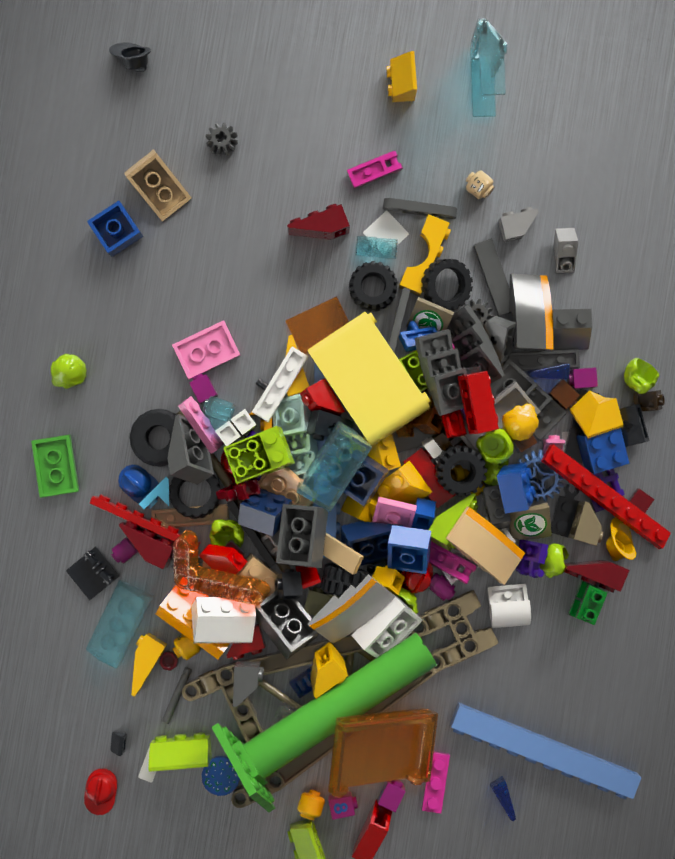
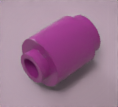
M126 537L112 548L113 553L111 555L117 563L122 562L124 564L138 551Z
M435 573L432 576L429 589L441 600H450L456 593L454 590L456 586L454 584L451 585L442 574Z

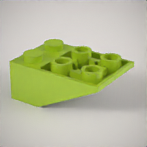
M279 426L272 427L223 447L236 484L295 464L283 430Z
M472 493L435 518L429 529L431 531V542L450 552L452 548L456 549L446 537L467 506L477 512L479 506L477 505L476 494Z

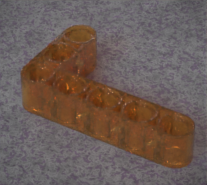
M184 531L173 543L174 583L179 588L256 606L260 605L270 593L269 584L263 580L198 566V537L193 531Z

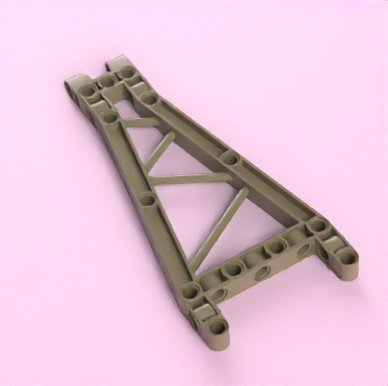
M468 591L419 615L423 620L421 622L423 629L416 633L421 639L423 636L449 625L455 638L454 643L444 648L439 647L430 652L433 658L439 659V664L435 668L360 716L359 719L361 721L358 725L349 723L267 777L268 783L264 785L267 791L273 794L284 788L439 671L497 645L499 642L492 627L473 631L467 618L474 610L481 607L475 591ZM450 606H457L458 611L455 615L448 614ZM460 623L466 625V629L462 633L456 631V627ZM353 633L332 643L342 656L346 655L345 665L348 676L353 672L354 653L358 652L369 661L375 659L351 636ZM326 639L310 643L287 660L278 651L241 661L261 662V667H264V675L312 664L314 653L318 647L324 646L330 641ZM473 641V649L466 650L464 648L465 643ZM236 662L208 671L186 683L182 689V695L187 701H194L222 689L246 742L265 731L260 726L257 712L249 696L240 705L233 707L234 666ZM229 670L232 673V677L225 679L222 676V671ZM264 679L262 682H259L260 687L294 711L302 707ZM192 686L196 689L197 693L190 695L187 692V688ZM245 705L248 708V712L241 714L238 711V707ZM277 776L281 779V782L273 784L271 778ZM243 784L233 791L231 801L235 807L243 808L255 802L248 795ZM242 793L246 799L239 801L236 798V794Z

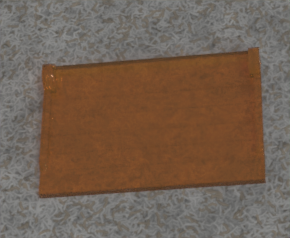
M337 296L285 320L299 351L304 354L308 353L307 350L349 322Z

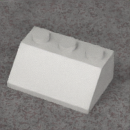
M396 595L377 615L351 635L366 652L375 658L405 640L423 621Z
M196 597L191 605L194 643H252L256 619L254 597Z

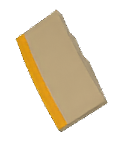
M468 506L446 537L467 559L475 562L483 571L489 573L503 585L506 584L525 555V552Z

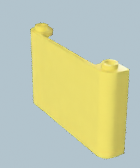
M364 312L307 351L370 446L373 447L429 410L430 406L428 403L431 400L425 392H420L375 326L377 321L372 313L367 314Z

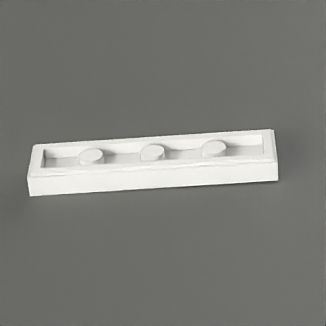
M293 346L290 348L253 409V414L269 423L309 356Z

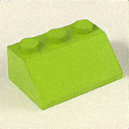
M201 732L193 734L194 736L186 737V734L174 735V738H167L166 736L155 737L150 743L149 772L208 767L212 759L210 735H205V733Z
M304 819L290 824V831H287L290 842L295 844L296 849L293 850L295 859H326L313 820Z

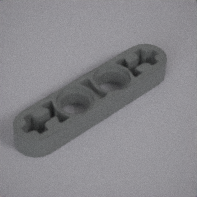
M384 198L383 209L387 211L428 216L429 214L443 219H456L457 208L452 206L395 198Z

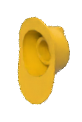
M614 517L610 523L611 535L606 540V548L613 561L624 558L633 560L636 557V551L630 528Z

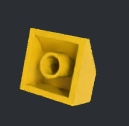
M410 51L390 59L389 66H386L387 78L391 80V84L388 85V96H392V102L415 101L417 93L414 51Z
M392 434L373 447L370 446L364 436L349 440L350 452L359 449L388 470L401 467Z
M408 461L385 477L377 493L382 498L414 505L417 498L423 499L431 494L432 491L413 464Z

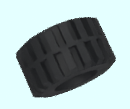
M371 261V263L365 262L362 266H358L355 272L353 271L349 283L351 299L361 309H367L369 312L372 310L377 312L382 308H387L395 298L398 287L394 271H391L388 265L384 266L382 262L375 263V261ZM375 276L383 281L385 288L381 295L370 297L363 292L362 283L367 277Z
M464 445L450 446L447 451L443 450L441 452L442 456L437 458L438 464H435V476L438 478L439 484L446 491L460 497L462 495L470 496V492L476 493L477 488L483 486L481 482L483 480L486 481L484 474L487 473V468L484 466L486 463L479 453ZM467 460L470 464L469 475L461 481L453 480L451 478L452 466L457 461Z
M325 564L320 588L329 594L341 596L351 585L356 588L368 574L370 576L372 574L362 569H358L356 574H351L337 564Z

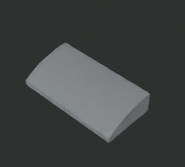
M513 381L494 397V407L499 420V429H503L502 416L515 406L531 404L535 407L537 415L541 412L516 381ZM465 421L464 425L467 434L460 437L469 448H472L481 455L476 447V441L480 436L485 435L486 432L469 434L467 422Z

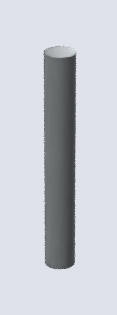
M184 668L162 722L169 724L181 697L182 689L186 685L192 669Z

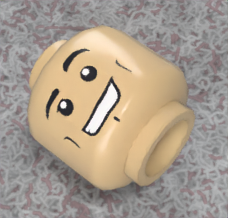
M482 170L476 173L471 172L466 178V182H468L466 190L477 199H486L495 188L493 186V179Z

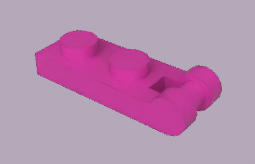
M396 151L389 152L348 169L347 173L353 188L356 189L389 174L401 171L403 167L397 160L398 155ZM390 161L392 166L387 167L385 162Z
M431 542L429 558L431 565L467 584L470 580V574L474 573L477 567ZM460 566L465 568L463 573L458 571Z

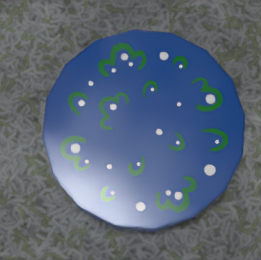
M226 756L212 758L209 766L204 767L202 771V783L205 789L217 796H225L232 793L240 780L229 758Z

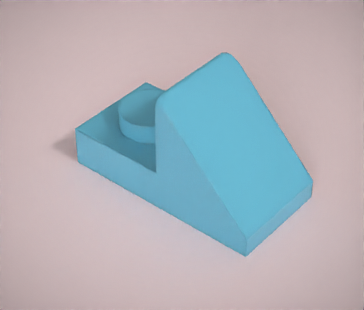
M167 477L139 503L143 509L146 507L151 509L158 502L157 496L169 506V479Z

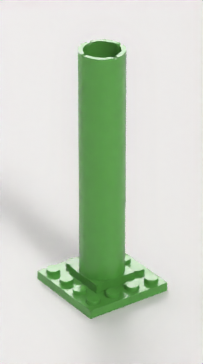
M415 632L346 677L341 684H336L317 699H312L245 744L237 736H234L226 726L223 728L217 723L211 728L248 795L267 812H271L276 809L273 805L275 799L264 786L268 783L267 777L435 668L437 664L426 645H423L422 639Z

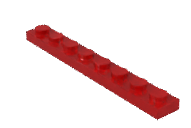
M554 444L549 445L541 462L656 548H664L671 532Z

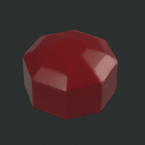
M166 651L160 656L159 664L164 670L171 671L178 666L179 658L174 652Z

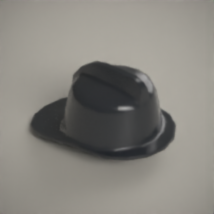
M123 42L112 45L109 48V52L119 57L126 69L144 72L147 69L148 54L151 52V49L134 43Z

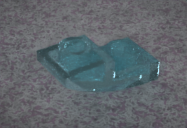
M357 236L356 255L396 259L398 240Z

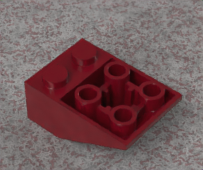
M337 204L329 205L322 212L318 210L308 214V217L304 219L300 217L295 218L287 225L289 235L333 240L349 234L350 225L342 204L338 206Z
M130 521L119 524V527L146 562L161 569L169 566L171 557L174 556V551L178 547L174 544V541L165 537L160 538L156 533L146 529L143 530L139 528V525Z
M605 560L564 563L565 573L577 578L578 575H581V580L595 586L598 582L600 583V588L612 593L615 590L621 592L630 571Z

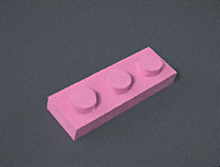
M192 396L178 406L211 454L224 444L212 427L210 420L203 414L199 404L194 401Z

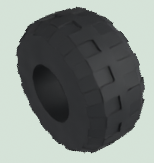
M154 409L141 414L133 423L129 437L130 445L137 458L142 462L157 467L168 465L167 457L176 416L175 413L164 409ZM158 426L165 427L170 434L168 445L161 450L154 449L149 442L150 432Z

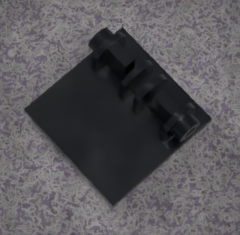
M96 546L66 570L89 601L119 577V574Z

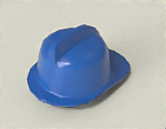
M139 465L126 466L122 469L118 479L119 486L123 492L138 504L159 484L150 473Z

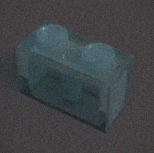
M210 396V399L205 400L203 410H205V415L224 422H231L236 405Z

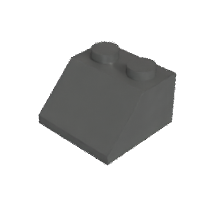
M553 309V350H588L592 332V309Z
M236 662L234 666L233 707L240 705L258 688L259 682L263 681L264 667H261V662Z

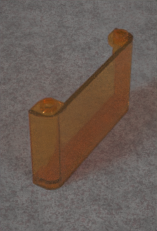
M418 708L336 718L328 792L333 797L342 798L348 794V787L404 778L414 785L430 782L438 713L429 709Z

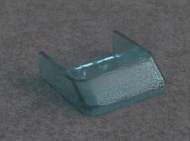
M478 18L470 46L473 117H495V95L506 94L504 56L507 54V41L503 40V37L486 18Z

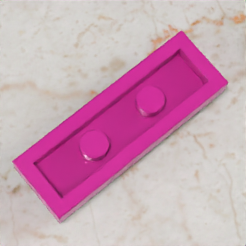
M430 751L422 811L440 814L442 812L450 759L449 754Z

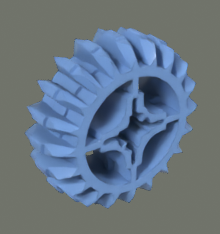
M539 450L538 456H536L534 451H531V458L528 454H524L526 461L521 458L518 460L519 463L526 462L527 466L533 463L530 483H535L538 489H540L535 490L536 502H539L540 497H543L544 502H546L547 495L553 499V491L559 494L560 489L558 487H564V483L561 481L565 480L555 471L545 470L540 466L539 462L543 458L542 450ZM537 470L543 474L542 481L535 478ZM555 476L552 486L546 489L545 480Z

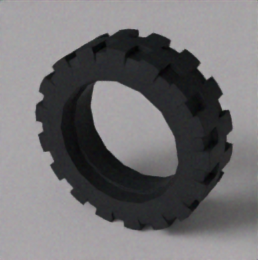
M439 259L435 263H431L429 268L424 271L423 274L425 275L421 279V283H423L421 290L424 292V299L448 310H456L459 306H463L465 301L470 298L469 294L473 289V286H471L473 279L469 275V269H466V265L459 263V260ZM448 268L455 272L459 286L455 296L445 301L438 296L435 282L438 274Z
M215 475L206 479L211 488V497L205 505L199 508H190L183 504L179 493L185 480L173 477L172 484L169 486V498L177 512L191 519L204 518L206 515L212 514L221 500L217 499L216 491L220 490L221 486Z

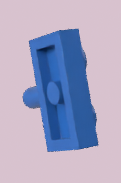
M410 321L407 330L400 332L398 338L406 352L417 350L414 338L437 332L435 326L419 329L415 321Z

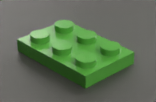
M71 435L31 441L40 498L79 492Z

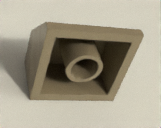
M579 501L568 538L597 546V543H600L603 537L602 526L590 503Z

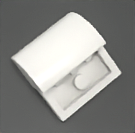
M526 584L487 587L492 628L530 625L531 607Z

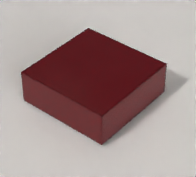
M639 488L629 499L633 505L646 513L655 500Z

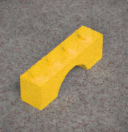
M428 214L420 234L428 246V257L422 264L406 268L399 288L410 289V293L420 296L422 292L421 287H423L421 279L425 275L423 273L429 268L431 263H434L436 257L440 258L444 248L441 246L443 239H448L451 229H448L449 222Z

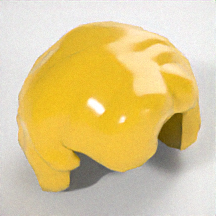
M533 405L515 406L502 416L503 429L512 440L522 441L529 439L538 428L539 420Z

